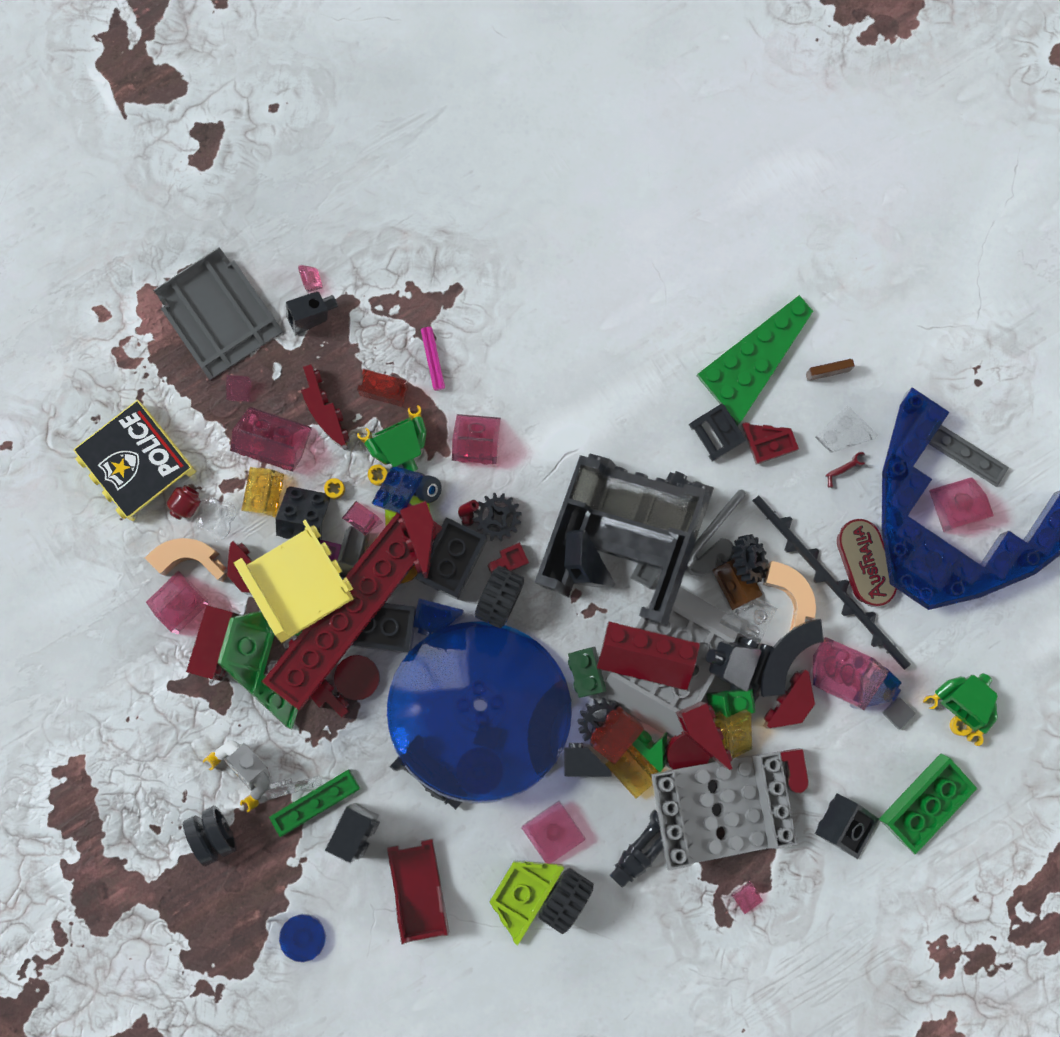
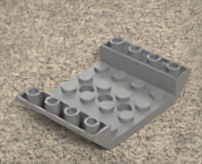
M680 587L667 626L655 623L650 624L641 617L636 628L700 643L696 660L698 673L691 677L688 690L610 672L605 680L607 691L598 693L597 696L606 698L608 702L614 700L615 706L620 705L623 711L663 734L667 732V736L673 738L675 735L677 737L682 734L683 730L676 712L701 702L715 677L714 674L709 672L711 663L706 660L707 652L710 649L716 650L720 641L734 642L742 622Z
M780 752L735 758L730 762L733 768L731 770L723 768L717 762L651 775L667 870L689 867L693 863L767 848L778 849L797 845ZM711 780L715 781L717 785L714 793L708 790V783ZM715 803L721 807V812L718 816L712 813V807ZM720 826L725 830V836L721 840L716 836V830Z

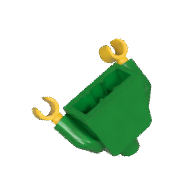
M418 405V412L416 414L411 413L410 408H408L409 418L372 434L368 428H365L368 434L364 438L357 433L358 438L364 443L373 458L385 465L391 464L392 467L402 464L406 474L418 470L414 458L421 455V449L425 446L427 431L421 417V408Z
M981 673L979 677L970 675L967 678L960 676L947 680L935 690L933 696L927 695L923 699L924 703L927 699L932 698L934 704L929 709H934L941 698V704L974 730L966 738L970 742L977 735L978 739L974 743L976 746L983 744L984 738L982 735L988 733L998 718L997 704L995 703L998 696L989 687L992 683V678L985 673Z

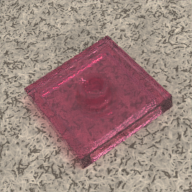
M560 800L521 826L545 863L551 864L586 839Z

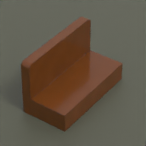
M734 559L712 570L732 610L762 596L757 583L747 584L746 581H741V575L737 576V570L733 567Z

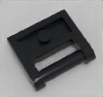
M723 403L689 424L691 430H695L710 454L708 457L712 462L746 442L745 437ZM708 422L722 444V448L717 450L704 430L703 423Z

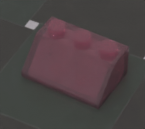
M249 407L232 430L230 451L293 472L302 458L312 427Z
M824 637V642H821L813 655V685L864 711L889 672L876 659L827 637Z

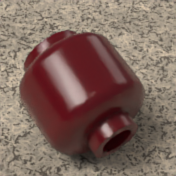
M187 485L177 487L167 501V507L171 510L169 512L170 515L179 520L191 518L201 504V500L198 497L199 493Z

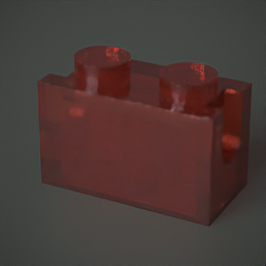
M363 369V381L357 388L360 396L403 407L408 390L406 380Z
M620 706L616 711L612 710L608 714L607 722L602 728L599 727L593 732L592 740L590 741L593 744V748L614 765L644 730L642 724Z

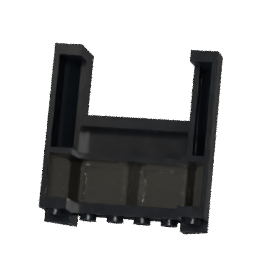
M591 453L588 457L580 455L535 583L545 589L557 591L569 598L574 581L564 566L566 534L568 531L586 530L597 551L662 570L649 609L642 607L639 616L650 624L655 623L667 626L714 487L694 481L692 485L677 483L674 486L662 478L652 480L646 474L635 472V475L627 473L628 470L616 466L611 459Z

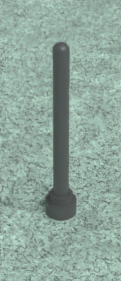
M744 490L737 491L697 539L686 568L687 572L694 566L695 556L745 497L746 493Z

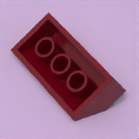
M609 621L597 669L687 691L695 668L700 643Z

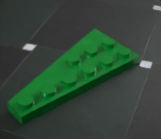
M800 295L697 374L699 380L717 402L724 404L737 426L740 425L813 313V310Z

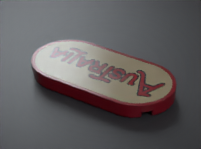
M854 519L845 523L837 536V547L855 597L860 602L871 607H879L889 603L896 594L897 580L879 530L873 523L864 519Z

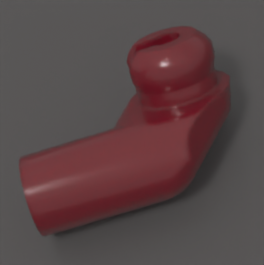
M471 500L458 508V515L462 519V525H473V512L479 508L476 500Z

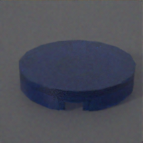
M299 914L291 917L280 930L279 943L281 950L286 957L296 962L313 960L321 953L326 943V931L321 921L310 914Z

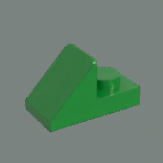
M752 689L747 691L732 690L707 693L708 705H711L717 718L728 719L731 715L755 712Z
M638 726L627 740L661 772L668 763L665 756L666 746L668 745L667 732L654 742L651 735Z

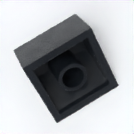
M569 743V747H564L565 777H612V772L589 748L583 747V743Z
M836 793L834 799L829 803L828 810L823 819L818 823L815 834L858 859L879 818L858 803Z

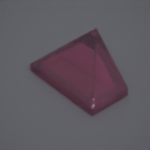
M357 501L354 502L342 517L343 520L365 536L383 523L377 515Z

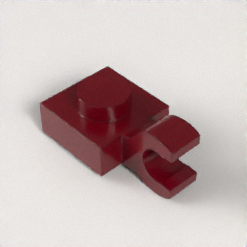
M519 542L499 551L501 558L488 563L487 566L490 573H493L494 569L498 566L506 567V569L513 571L529 564V561Z

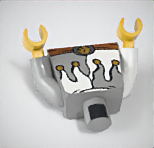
M233 740L227 741L215 752H211L203 760V763L209 761L212 765L209 770H213L223 760L251 791L249 796L240 801L241 806L245 803L248 805L246 812H249L259 805V799L270 785L267 767L245 743L239 745Z

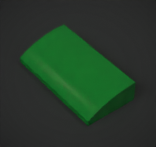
M940 753L884 812L879 820L916 855L978 788L950 757Z

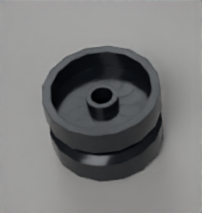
M216 806L202 811V818L195 815L183 821L187 842L196 859L204 867L218 861V854L226 857L237 851L232 830L224 815Z

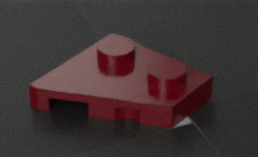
M747 422L741 425L756 465L799 450L791 428H775L770 425L760 426Z

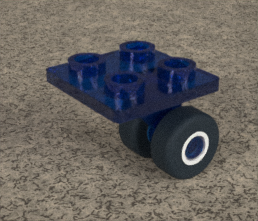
M397 466L391 467L372 504L376 507L401 514L400 510L407 508L413 496L417 495L421 501H426L427 503L435 502L441 494L442 485L436 477L425 476L423 473Z

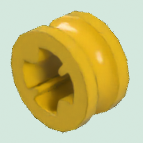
M373 465L368 470V479L373 485L381 486L387 482L388 472L382 465ZM375 470L377 472L382 470L383 478L381 480L379 478L378 481L374 480L373 472Z
M331 478L325 483L324 491L328 497L335 500L344 495L345 486L339 479ZM332 484L335 486L340 485V488H338L339 493H329V490H331L330 486Z
M957 716L951 719L949 725L955 735L966 736L971 733L972 729L968 725H966V729H961L960 731L957 729L959 728V726H956L957 721L962 722Z

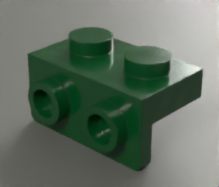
M596 647L568 653V666L573 673V685L578 697L582 698L606 692L602 670L597 669L599 658Z

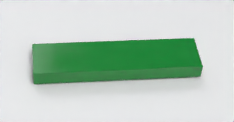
M350 769L271 815L269 819L279 837H282L361 788Z

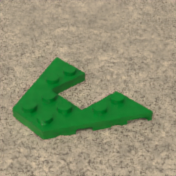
M261 611L231 617L218 664L286 728L293 729L298 709L262 682L267 676L263 674L275 634Z

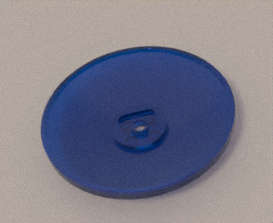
M484 621L465 622L434 632L419 642L403 659L393 677L388 693V730L394 749L403 765L420 783L430 790L461 802H498L517 796L532 788L550 772L558 761L568 739L571 726L572 708L569 688L555 659L541 644L529 635L507 625L499 629ZM477 700H483L487 707L483 711H478L474 708L473 704Z

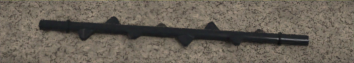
M759 495L753 499V503L767 517L766 519H769L787 539L784 551L786 553L797 551L815 570L813 581L815 583L825 582L842 600L844 605L841 614L843 616L854 614L873 635L871 646H883L886 649V653H889L904 670L911 665L910 662L896 648V645H893L874 624L876 613L874 611L865 613L847 594L849 581L847 579L836 581L817 560L819 550L817 548L807 549L790 530L793 519L790 516L779 518L775 514L776 511H773Z

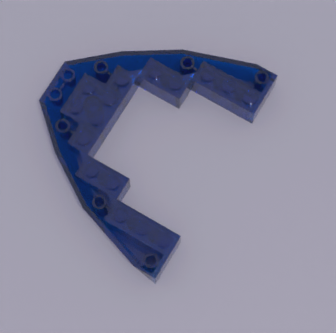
M912 387L905 393L899 406L882 470V537L890 585L927 610L984 597L1037 574L1060 556V490L1054 492L1023 540L1009 530L1001 533L981 564L908 516L932 480L929 476L915 468L914 465L950 413Z

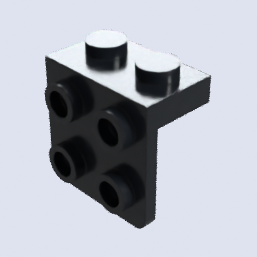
M292 486L288 487L275 518L276 536L285 539L293 538L305 530L306 526L303 521L306 520L310 527L315 525L321 537L317 538L320 542L322 540V522L330 502V497L322 492Z

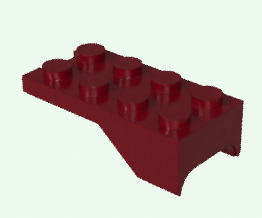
M433 838L422 840L421 846L399 849V845L387 847L401 944L436 936H447L450 931Z

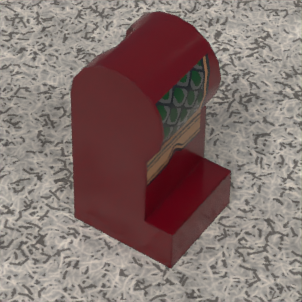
M803 749L778 751L781 754L782 762L785 761L787 788L796 793L804 792L808 787L809 781Z

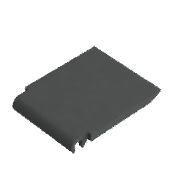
M220 247L153 290L164 305L161 310L210 381L283 333V330L236 262L232 261L230 263Z

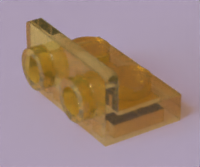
M250 467L241 511L276 517L281 489L284 483V474L273 469Z
M745 709L728 718L720 712L715 713V725L721 729L724 736L722 743L724 748L730 751L732 759L752 750L751 713Z
M630 742L605 764L635 798H638L653 785L651 775L659 773Z

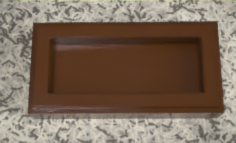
M846 359L811 367L806 373L807 381L850 372L855 367L853 359Z

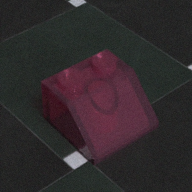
M457 414L452 438V461L462 463L474 462L485 465L496 464L501 418Z
M973 477L929 490L943 532L980 522L994 516L987 494Z
M178 570L146 603L170 632L178 634L210 601Z

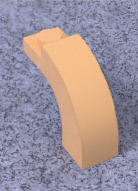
M179 538L164 542L145 557L164 576L179 563L187 560H196L203 564L217 580L223 582L228 577L225 572L226 566L218 559L214 561L220 553L207 544L194 539Z
M775 561L769 562L763 585L780 589L791 599L793 617L789 631L804 623L805 619H814L816 614L815 597L807 580L797 570L788 565Z

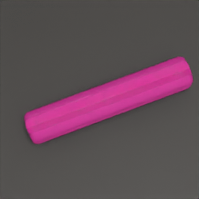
M424 327L421 329L433 389L434 391L445 389L433 329L432 327Z

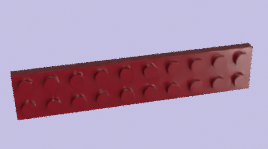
M406 501L345 577L353 588L349 592L354 599L305 628L263 679L262 682L299 711L414 567L413 560L417 559L414 551H409L406 543L409 535L407 530L402 532L398 518H401L400 510L413 506ZM435 521L433 541L442 529V526Z

